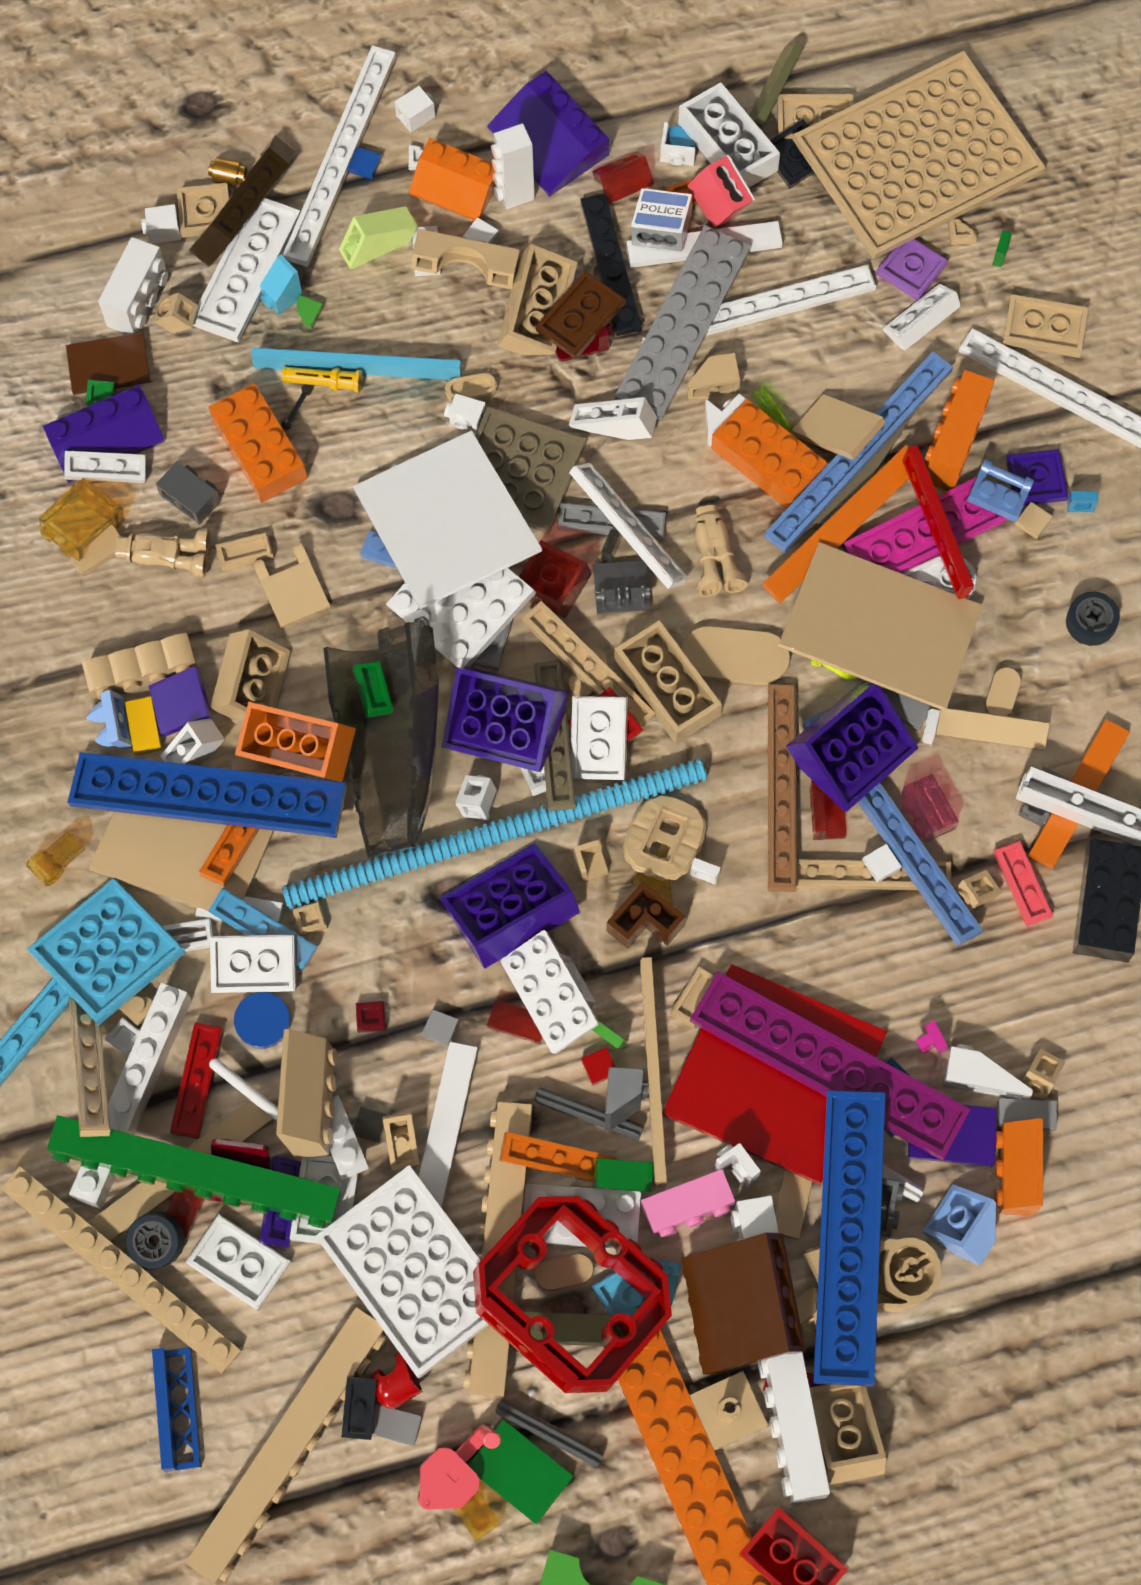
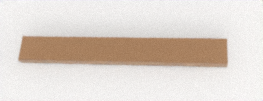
M768 684V891L796 892V761L786 747L796 738V684Z

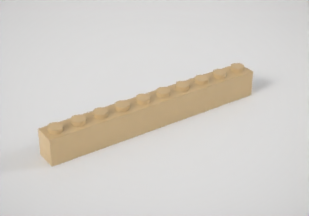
M498 1102L497 1110H491L490 1127H495L494 1138L488 1139L487 1155H492L491 1166H486L484 1183L489 1184L488 1195H483L482 1212H486V1223H480L479 1241H484L483 1253L477 1252L480 1260L484 1258L523 1215L527 1167L501 1162L499 1157L504 1132L530 1137L532 1104ZM518 1266L500 1285L501 1289L513 1303L515 1300ZM490 1325L475 1335L474 1341H468L467 1358L472 1359L471 1371L465 1370L464 1388L469 1389V1395L472 1397L505 1399L510 1343Z
M357 1307L354 1309L185 1562V1564L214 1584L219 1585L221 1581L226 1582L235 1570V1566L232 1564L238 1555H245L253 1542L249 1538L256 1528L261 1530L270 1517L267 1511L273 1502L278 1504L287 1491V1488L284 1487L290 1477L295 1478L304 1466L301 1460L307 1451L312 1453L319 1444L321 1437L318 1434L324 1425L329 1427L338 1414L335 1410L341 1400L345 1402L347 1376L360 1375L362 1377L371 1365V1361L368 1359L374 1350L379 1352L384 1346L388 1336L385 1335L384 1330L374 1318Z

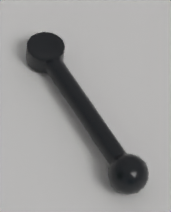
M305 384L302 386V394L288 418L281 423L282 429L289 430L291 428V421L306 396L312 393L310 385Z

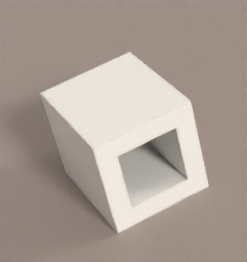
M420 86L394 101L396 116L411 133L435 118V100L429 92L425 93Z
M175 204L144 208L146 219H141L144 235L148 234L151 244L181 240L179 217Z

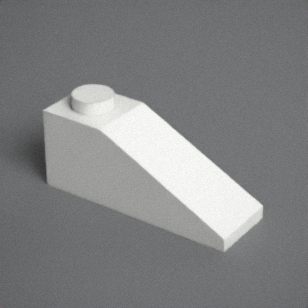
M645 397L575 404L569 426L572 429L626 440L652 438L657 416Z
M958 1044L956 1047L951 1046L948 1052L943 1086L1010 1099L1029 1100L1033 1092L1031 1088L981 1052L973 1051V1047Z

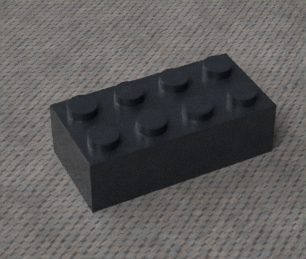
M1091 838L1085 851L1072 953L1126 963L1133 957L1141 904V846Z

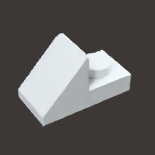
M738 394L733 400H727L721 410L707 399L705 400L707 443L709 446L712 443V434L746 400L742 395Z

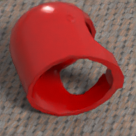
M400 1352L395 1354L396 1367L394 1371L385 1375L381 1369H378L371 1376V1378L377 1379L376 1400L388 1409L397 1408L423 1392L419 1378Z

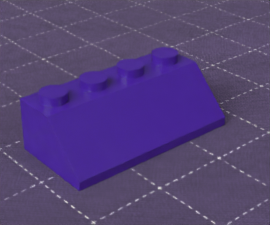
M140 385L43 425V429L63 473L65 451L137 454L165 442Z

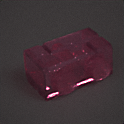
M933 774L910 783L903 788L900 802L906 812L912 813L915 819L913 826L919 836L923 835L926 841L929 842L957 828L959 821Z

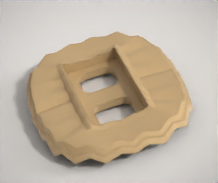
M659 795L648 799L635 814L626 833L622 848L625 861L632 866L634 871L641 872L647 877H654L660 881L668 879L677 880L682 875L687 874L694 858H697L704 842L707 828L703 814L693 804L677 797ZM668 819L680 825L676 835L660 830L663 820ZM654 842H659L670 848L665 858L650 853V848Z

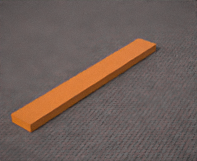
M907 445L761 584L779 604L804 581L819 542L837 549L909 479L902 462L909 449Z

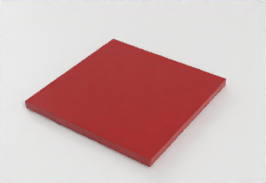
M730 965L726 973L727 977L870 1055L877 1057L887 1034L886 1030L738 966ZM701 1028L663 1109L662 1115L728 1145L731 1144L733 1147L740 1143L748 1154L818 1185H821L823 1181L827 1097Z

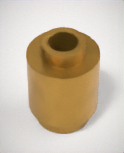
M216 157L215 161L210 162L208 175L212 176L213 182L228 183L230 186L237 187L247 175V165L242 164L241 161Z

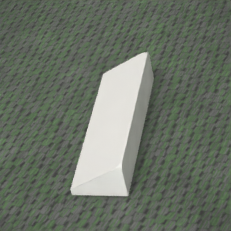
M938 284L886 325L883 331L901 349L907 350L960 307L957 292L942 284Z

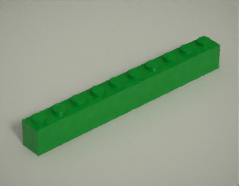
M58 1115L47 1146L49 1154L53 1155L52 1159L59 1162L69 1163L70 1159L80 1161V1166L97 1171L98 1167L110 1169L109 1174L122 1178H126L127 1174L138 1176L137 1181L149 1185H154L155 1181L165 1183L166 1188L172 1191L183 1192L184 1188L195 1191V1196L211 1200L212 1196L223 1198L222 1202L235 1207H239L240 1203L251 1205L252 1211L262 1214H268V1210L280 1213L279 1217L282 1219L296 1221L298 1217L308 1220V1225L324 1229L325 1225H331L333 1222L341 1190L339 1187L110 1129V1136L80 1137L79 1121Z

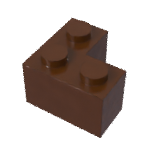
M642 881L607 921L606 932L627 949L645 929L668 946L685 926L686 915Z

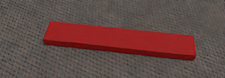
M918 445L909 447L902 462L958 600L967 598L974 587L973 581Z

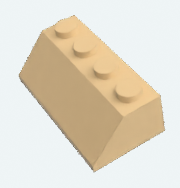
M530 244L519 258L497 344L498 347L519 355L555 354L557 346L538 333L535 326L572 286L578 262Z
M284 1029L276 1135L296 1159L329 1155V1144L333 1143L331 1118L335 1115L332 1095L336 1091L334 1066L338 1064L337 1051L333 1049L326 1038Z

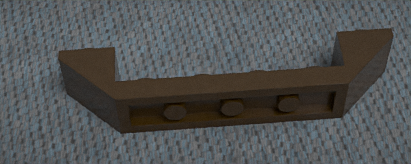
M275 135L217 216L200 234L188 251L209 267L233 240L288 166L295 151Z

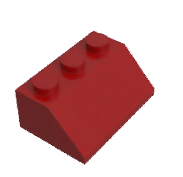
M781 1505L739 1553L773 1585H836L850 1567Z

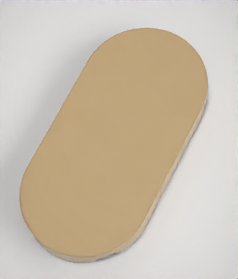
M706 626L692 631L685 638L682 645V651L704 680L764 686L772 684L783 677L788 670L790 661L789 651L778 647L781 638L769 632Z

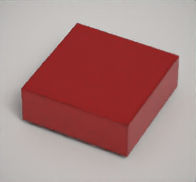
M607 1047L581 1058L592 1086L608 1079L609 1067L616 1068Z

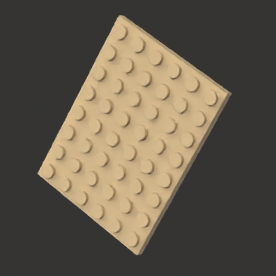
M964 51L795 133L792 139L873 260L1043 174L1046 169Z

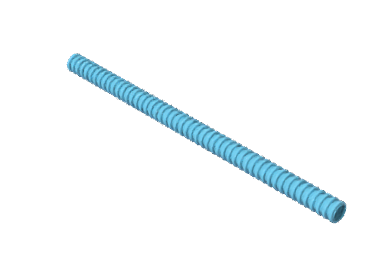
M696 758L695 762L689 760L685 765L684 763H679V767L673 765L669 770L663 768V772L657 770L653 775L651 773H647L646 777L640 775L637 780L631 778L630 782L624 780L620 785L614 783V787L608 785L604 790L598 788L597 792L592 790L589 791L588 795L582 793L581 797L575 795L576 809L548 812V807L540 806L539 810L533 808L530 813L528 811H524L523 815L517 813L513 818L507 816V820L501 818L497 823L491 821V825L484 823L481 828L475 826L474 830L466 829L465 833L458 831V835L454 836L452 833L449 834L448 838L442 836L439 841L433 839L432 843L426 841L424 842L425 845L422 846L416 844V848L413 849L411 846L406 851L400 849V853L393 851L390 856L384 854L383 858L380 859L377 856L374 861L367 859V863L364 864L362 862H358L357 866L351 864L348 869L342 867L341 871L338 872L337 869L333 870L331 874L325 872V876L322 877L319 874L316 875L315 879L309 877L308 881L305 882L302 879L299 884L293 882L289 887L283 885V895L287 907L293 909V905H298L299 907L302 906L303 902L309 904L310 900L313 899L316 902L319 897L325 899L327 898L326 895L329 894L335 896V892L342 894L345 889L351 891L352 887L356 886L358 889L361 884L367 886L369 885L368 882L371 881L373 883H377L378 879L384 881L385 877L393 878L394 874L400 876L403 871L410 873V869L414 868L416 871L420 866L426 868V864L429 863L431 865H435L436 861L442 863L443 859L451 860L452 856L458 858L462 853L468 855V851L474 853L478 848L484 850L485 846L491 848L494 843L500 845L501 841L504 840L507 843L510 838L517 840L518 836L526 837L527 833L533 835L536 830L542 832L543 828L549 830L553 825L559 827V823L565 825L569 820L575 822V818L578 817L581 820L584 819L585 815L591 817L592 813L598 815L601 810L607 812L608 808L614 810L617 805L623 807L627 802L629 805L633 804L634 800L640 802L643 797L649 799L650 795L656 797L657 793L665 794L666 790L672 792L676 787L677 789H682V785L688 787L692 782L698 784V780L704 782L707 778L706 769L700 758Z

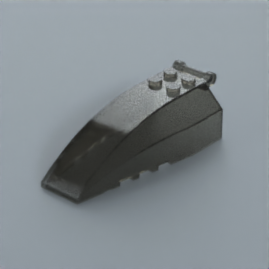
M425 616L415 618L414 622H407L404 625L391 629L389 627L379 629L377 635L379 649L346 651L331 647L323 648L328 697L334 722L356 728L348 758L350 774L347 776L349 783L354 786L357 799L354 801L359 815V825L368 858L415 848L429 808L436 762L439 677L433 627H430V623ZM406 635V641L391 644L394 639ZM380 661L394 711L389 715L366 718L352 667L355 664Z

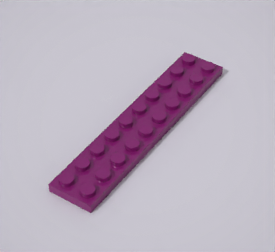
M717 972L690 1018L691 1023L826 1097L827 1091L885 1093V1129L942 1161L971 1110L720 972Z

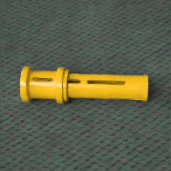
M284 366L282 369V382L329 386L333 391L346 389L360 393L363 373L362 370H356V372L341 371L340 368L336 367L331 371Z

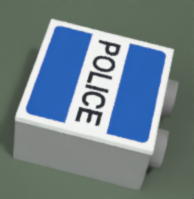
M641 188L631 223L632 245L683 251L692 218V194Z

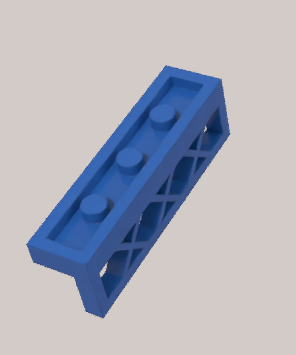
M164 1348L152 1349L161 1470L172 1472L201 1468L191 1348L166 1350ZM185 1355L186 1367L179 1376H176L169 1370L168 1357ZM185 1374L187 1375V1384L181 1380ZM170 1375L175 1378L172 1384L170 1382ZM179 1382L188 1389V1397L181 1406L172 1400L171 1394ZM188 1403L190 1414L184 1410ZM172 1404H173L176 1408H178V1410L174 1413V1415H173V1407H172ZM181 1412L190 1418L191 1423L190 1428L183 1436L174 1429V1421ZM190 1434L192 1435V1443L187 1440ZM175 1435L180 1438L177 1444L175 1443ZM185 1442L193 1449L194 1462L177 1464L176 1452Z

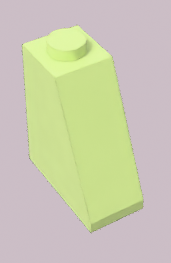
M406 206L354 216L339 250L349 268L354 269L410 243L418 227L416 220Z

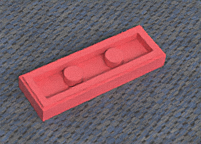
M1019 840L995 849L993 853L1026 927L1052 918L1053 912L1021 841Z

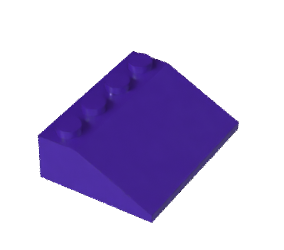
M547 70L528 82L487 125V128L492 133H496L523 123L532 143L534 180L549 197L609 156V138Z
M457 667L441 747L542 772L563 719L568 691L472 667Z
M871 682L856 685L786 745L799 768L844 812L851 809L918 749V746L882 688Z
M535 843L440 897L443 906L484 969L506 957L541 931L549 932L581 913L572 890Z

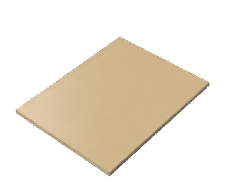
M819 542L778 647L946 711L983 605L966 598L958 600L953 593Z

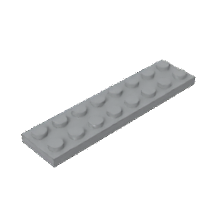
M706 225L703 226L615 395V400L645 397L656 414L657 419L663 420L710 326L747 258L751 245Z

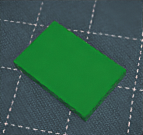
M503 1420L495 1430L501 1438L499 1446L490 1449L483 1445L468 1466L477 1474L481 1481L537 1525L572 1480L573 1475Z

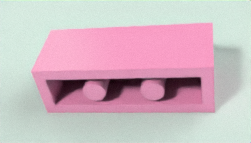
M722 1169L641 1200V1207L653 1237L660 1235L661 1239L676 1234V1229L687 1225L688 1228L696 1227L704 1223L703 1218L713 1214L715 1218L727 1215L731 1212L730 1208L734 1207L735 1199Z

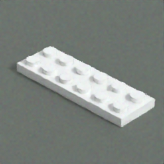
M267 198L261 200L233 240L228 244L198 303V309L193 322L194 327L239 342L262 296L260 284L276 258L283 254L301 213L300 210Z

